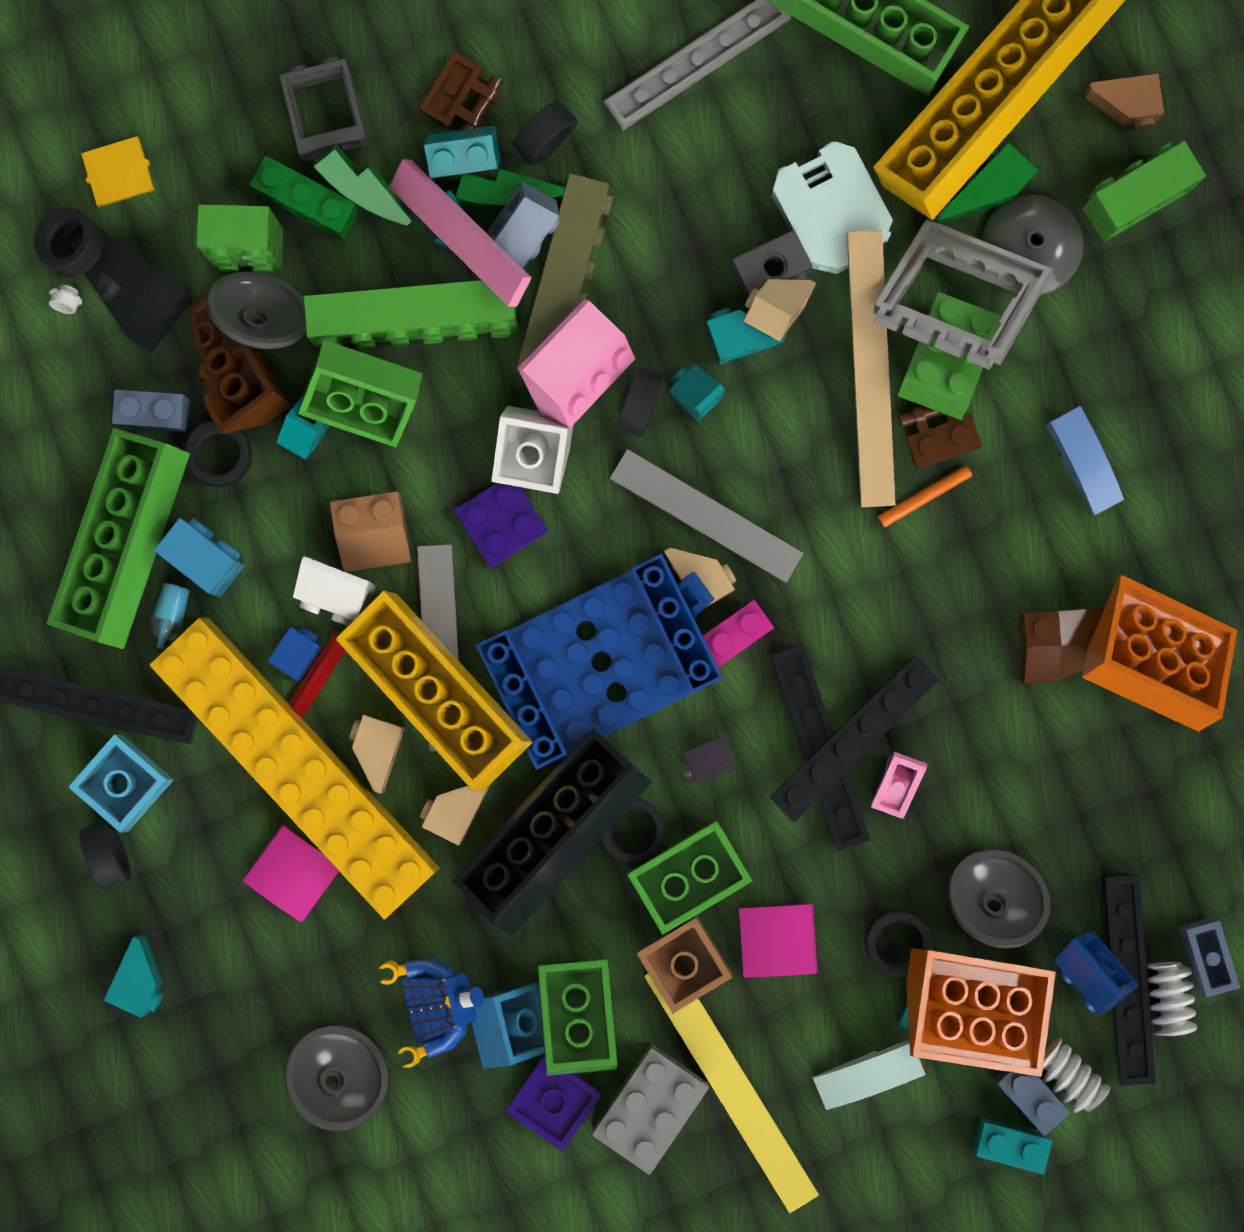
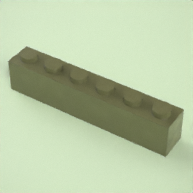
M569 174L559 211L560 221L553 233L516 369L518 376H521L518 367L584 299L587 300L588 293L582 291L585 280L592 281L597 262L591 259L594 247L601 248L605 228L600 227L603 214L610 215L614 201V195L609 194L610 186L608 183Z

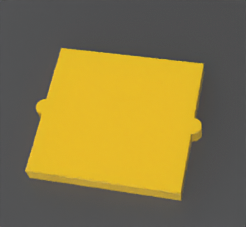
M138 136L81 153L88 175L86 182L91 185L98 208L155 190L148 169L150 162L148 159H145Z

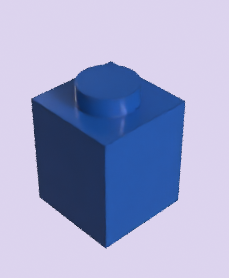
M304 626L299 631L290 627L267 662L294 680L301 681L323 648L316 643L319 636Z

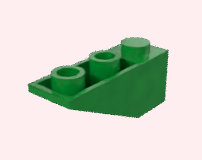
M1010 143L1002 150L996 147L983 162L987 166L979 174L974 173L961 187L963 190L960 194L946 204L934 222L942 225L1011 201L1033 179L1038 170Z

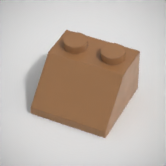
M398 491L330 502L334 533L344 572L412 562L402 495Z
M698 915L663 934L636 953L672 1014L733 978L730 968Z

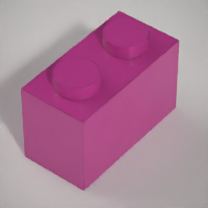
M753 600L705 634L703 638L719 668L774 627L756 601Z

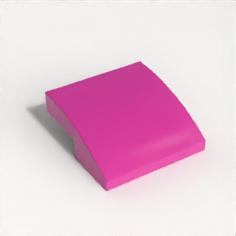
M282 823L242 878V881L302 923L339 870L310 841Z
M813 904L739 908L744 978L818 973Z

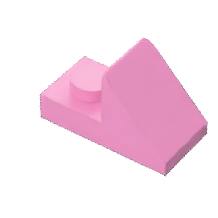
M896 752L891 754L887 758L884 775L873 797L871 808L904 819L926 771L927 763Z

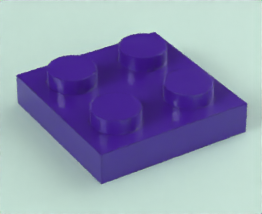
M497 483L454 510L491 569L549 533L526 495L518 486Z
M544 1055L510 1103L506 1112L563 1152L601 1097L602 1092L576 1073L547 1076Z

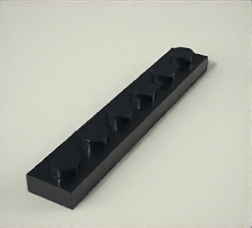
M802 644L770 655L805 760H807L834 732L804 645ZM846 772L819 798L837 851L870 840L848 773Z
M917 655L912 656L790 775L769 798L791 822H796L939 679Z
M0 666V702L192 744L198 717L189 708Z
M1140 875L1103 877L1108 949L1139 984L1138 987L1113 1007L1118 1081L1121 1086L1156 1084Z

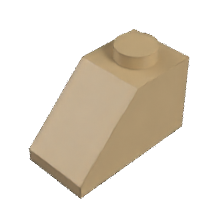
M768 279L760 290L754 288L748 297L745 307L749 308L744 322L780 342L805 308L816 283L812 280Z
M673 548L664 551V555L679 581L692 572L697 574L715 598L708 606L734 592L735 589L732 584L736 582V579L727 564L721 566L716 559Z
M363 715L361 721L355 720L349 739L354 740L352 749L374 792L381 794L385 792L405 728Z
M465 786L438 795L435 801L428 799L420 815V818L425 820L422 828L459 846L489 786L485 790H471L469 786Z

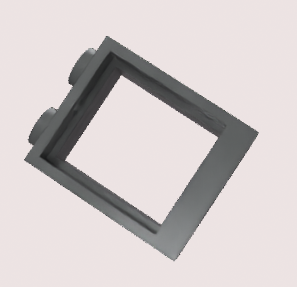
M330 57L320 61V65L309 68L305 65H298L289 68L287 73L280 75L298 153L303 162L319 158L335 144L343 152L369 145L350 68L346 59L340 60L338 57ZM342 78L354 126L306 138L294 90Z

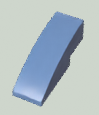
M1081 406L1046 425L1062 454L1060 458L1093 516L1124 500L1110 463Z

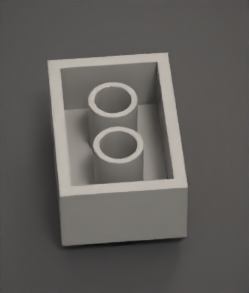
M651 1043L593 1127L592 1136L650 1175L709 1089L708 1082Z

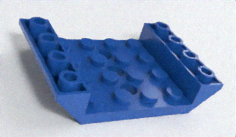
M662 553L631 568V571L476 645L511 719L533 742L526 750L536 770L568 755L592 727L605 737L723 679ZM583 621H591L596 627V635L589 641L580 639L577 634V628ZM601 651L609 654L611 658V666L604 672L596 670L592 665V658L597 652ZM619 682L626 688V697L623 701L613 702L608 698L607 689L612 683Z

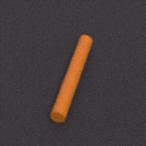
M967 465L960 467L877 516L879 522L884 528L972 477L971 471Z

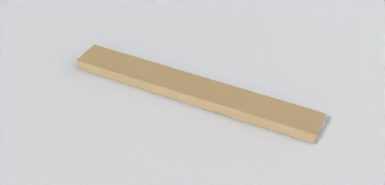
M882 230L847 232L860 507L894 506L896 503L887 328L874 323L876 314L873 313L874 304L885 288Z

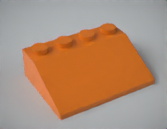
M1121 575L1117 578L1088 646L1082 678L1199 732L1223 718L1237 630Z
M911 948L906 982L910 1056L1042 1077L1056 972Z

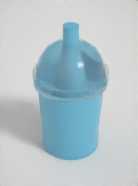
M163 583L153 616L149 620L151 633L154 637L158 638L157 648L163 649L165 641L175 639L180 631H183L184 626L182 624L190 592L189 589Z

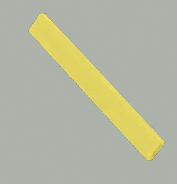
M646 973L644 975L645 979L788 1212L792 1213L819 1196L699 998L672 1014L650 975Z

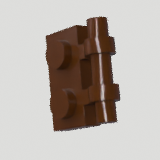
M453 51L419 110L422 114L450 129L456 118L464 122L460 130L481 128L484 123L482 118L491 104L495 105L500 96L498 91L504 82L492 75L487 85L479 82L478 80L484 72L483 68ZM471 92L479 96V99L473 109L469 111L463 105Z
M918 404L910 407V411L898 415L902 428L915 424L917 434L905 438L916 470L982 447L971 414L963 417L962 420L943 414L946 423L929 429L926 419L943 413Z

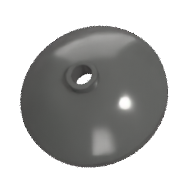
M1022 195L1003 203L988 219L981 238L984 242L1052 268L1050 279L1040 296L1054 292L1065 285L1075 274L1083 255V236L1076 218L1063 204L1043 195ZM1031 236H1039L1042 244L1040 246L1033 245L1030 241Z
M236 272L217 280L209 291L207 310L210 318L225 335L238 343L259 349H276L297 342L307 331L303 296L294 287L279 278L263 273Z
M1001 850L976 852L965 858L958 865L949 882L948 899L955 919L970 936L986 945L997 948L1023 946L1035 939L1048 921L1051 903L1047 886L1037 870L1015 854ZM988 905L994 906L997 912L990 910Z
M327 1026L307 1034L293 1048L285 1067V1087L293 1107L305 1120L322 1129L343 1131L360 1126L378 1111L386 1096L388 1072L381 1052L368 1037L348 1027ZM326 1079H332L335 1082V1089L327 1087Z

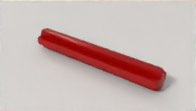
M333 632L288 703L292 710L302 719L346 651L336 640L341 634L340 632Z

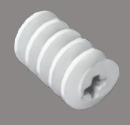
M1183 963L1147 964V968L1158 972L1157 975L1148 978V982L1159 985L1158 989L1149 992V996L1160 999L1159 1003L1150 1006L1151 1010L1161 1012L1160 1017L1151 1020L1152 1024L1162 1026V1030L1153 1033L1154 1035L1178 1036L1189 1034L1197 1029V1024L1187 1021V1019L1196 1015V1011L1185 1007L1193 1003L1195 997L1184 993L1192 989L1194 984L1192 981L1183 979L1193 972L1192 968L1182 965Z
M1058 1037L1045 1049L1043 1069L1047 1072L1042 1081L1047 1083L1055 1079L1057 1082L1052 1091L1057 1093L1065 1089L1066 1093L1062 1101L1067 1103L1075 1099L1076 1103L1072 1109L1074 1113L1082 1109L1089 1112L1102 1103L1111 1087L1107 1084L1100 1085L1101 1077L1097 1074L1090 1075L1091 1067L1087 1064L1080 1065L1081 1057L1074 1054L1070 1056L1072 1048L1067 1044L1060 1046L1062 1038Z

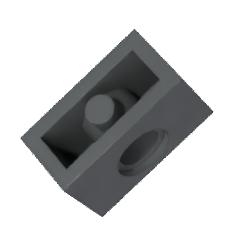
M795 230L734 258L731 265L747 299L754 288L760 290L768 279L807 280V274L812 269V264ZM768 262H776L782 267V273L776 277L769 276L764 270V265Z

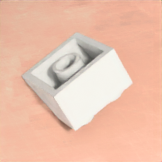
M507 406L500 416L491 482L559 494L570 451L573 426L568 428L541 416L539 411Z
M304 556L300 565L293 598L301 600L300 608L315 614H319L320 609H324L333 613L331 620L349 626L368 607L376 586L367 580Z

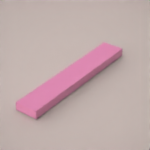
M402 159L390 184L391 190L508 307H517L532 277L412 160Z

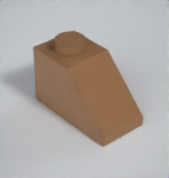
M1159 74L1092 82L1084 92L1085 98L1123 127L1134 125L1135 130L1154 127L1155 122H1158L1164 115Z

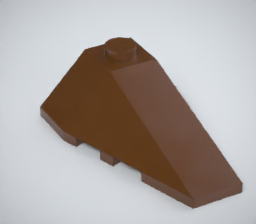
M207 294L188 308L194 345L199 350L201 366H198L200 377L204 379L206 395L203 396L205 407L222 434L265 425L293 405L258 348L249 347L234 341L213 323L207 310Z
M1105 608L1024 613L1018 615L1023 683L1059 681L1083 671L1088 646Z

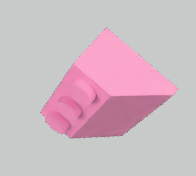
M584 299L518 367V370L541 416L571 428L635 360V357L625 335L590 301Z

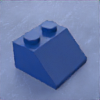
M1094 931L1072 940L1054 960L1059 966L1058 973L1068 984H1074L1082 994L1080 998L1083 1004L1090 1011H1096L1099 1015L1109 1011L1139 986Z

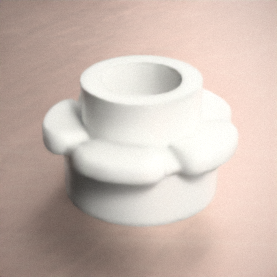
M59 285L58 289L52 288L49 291L51 295L49 305L59 312L74 314L77 307L82 304V299L77 296L78 291L71 286Z

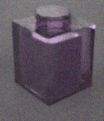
M722 737L684 752L685 760L680 762L687 781L694 779L696 785L735 769Z

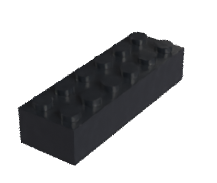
M592 727L452 882L491 924L512 936L652 781L610 741Z

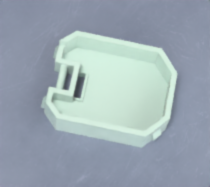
M831 142L819 150L818 158L800 167L795 162L777 170L778 175L771 196L789 231L795 230L812 264V269L835 274L848 269L847 232L882 230L883 243L888 241L891 234L889 229L893 219L855 147L839 142ZM822 165L824 166V171L806 180L804 179V174ZM831 175V179L811 189L809 188L811 184Z

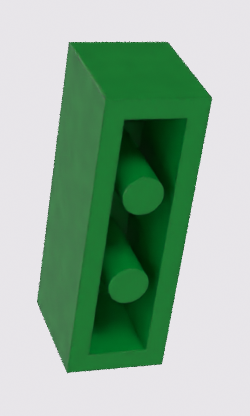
M266 155L249 185L255 195L343 241L346 240L360 214V210L355 202Z

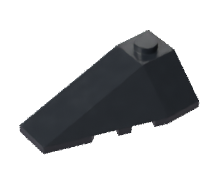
M80 225L76 227L64 243L71 255L78 249L83 238V228ZM101 229L103 249L100 258L84 274L123 332L152 353L193 299L171 280Z

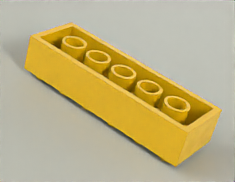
M383 591L336 638L339 644L471 790H485L533 743L398 594Z

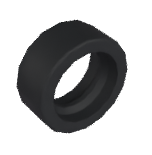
M553 101L541 109L521 129L513 142L514 148L530 165H536L550 156L569 137L577 125V118L560 101Z
M71 207L59 208L46 215L38 225L34 236V249L38 259L56 273L68 277L77 276L91 269L100 258L103 249V234L99 225L79 209ZM80 225L83 228V238L78 249L67 258L57 259L55 256V245L59 236L69 227Z
M638 367L618 420V429L640 437L644 435L664 380L663 375Z
M214 421L202 423L191 432L185 443V452L190 453L187 468L197 479L210 486L226 487L237 483L246 475L251 466L253 452L248 438L241 430L224 434L232 438L236 443L238 460L228 472L221 474L211 473L200 464L198 457L199 447L209 436L222 433L219 432Z
M639 798L626 811H640L651 820L653 834L650 842L642 849L636 851L625 850L614 840L612 834L613 826L601 838L603 846L609 854L621 862L636 864L647 861L659 851L664 842L665 825L662 815L653 804Z
M106 820L81 829L79 837L83 855L98 886L106 890L131 880L130 863L116 829Z
M899 909L884 911L875 917L866 929L864 939L866 954L873 965L885 974L897 977L907 976L910 959L897 964L883 958L877 944L879 934L884 927L891 923H904L913 928L917 934V949L931 950L930 931L921 919L908 911Z

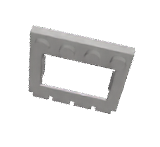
M926 219L874 304L873 313L876 314L874 323L895 332L903 325L905 326L903 335L927 345L935 338L937 339L934 345L935 348L959 358L967 351L969 353L966 361L990 370L993 363L1001 365L1050 279L1052 268ZM926 257L1018 294L1008 305L999 321V328L991 341L899 304L906 290L909 289L921 269Z

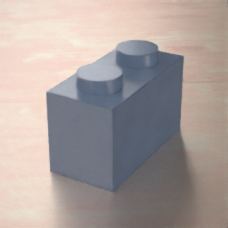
M521 182L487 234L523 269L529 259L534 260L541 249V242L547 233H553L559 224L560 215L557 200Z
M115 390L112 424L120 429L188 434L191 400L183 394Z
M1209 917L1177 927L1188 965L1192 968L1193 973L1191 976L1197 994L1208 998L1240 988L1220 920Z
M1000 1070L992 1077L994 1082L1044 1137L1070 1114L1038 1076Z

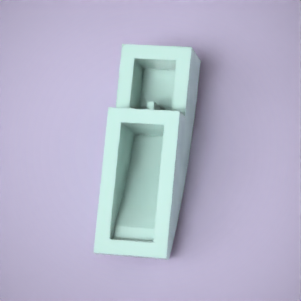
M908 1039L879 1052L873 1051L812 1078L825 1109L829 1110L884 1092L926 1074L919 1058L910 1056Z

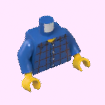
M435 958L404 961L405 965H398L395 961L388 960L379 967V969L387 967L394 972V977H385L380 980L381 983L386 985L395 982L399 976L406 975L405 978L401 979L416 1044L422 1042L423 1046L418 1048L407 1046L400 1049L398 1054L408 1050L414 1055L413 1062L402 1066L404 1068L416 1066L424 1056H427L429 1059L453 1049L466 1034V1024L476 1020L475 1008L481 1007L484 1001L482 990L479 987H469L468 978L464 972H453L450 966Z

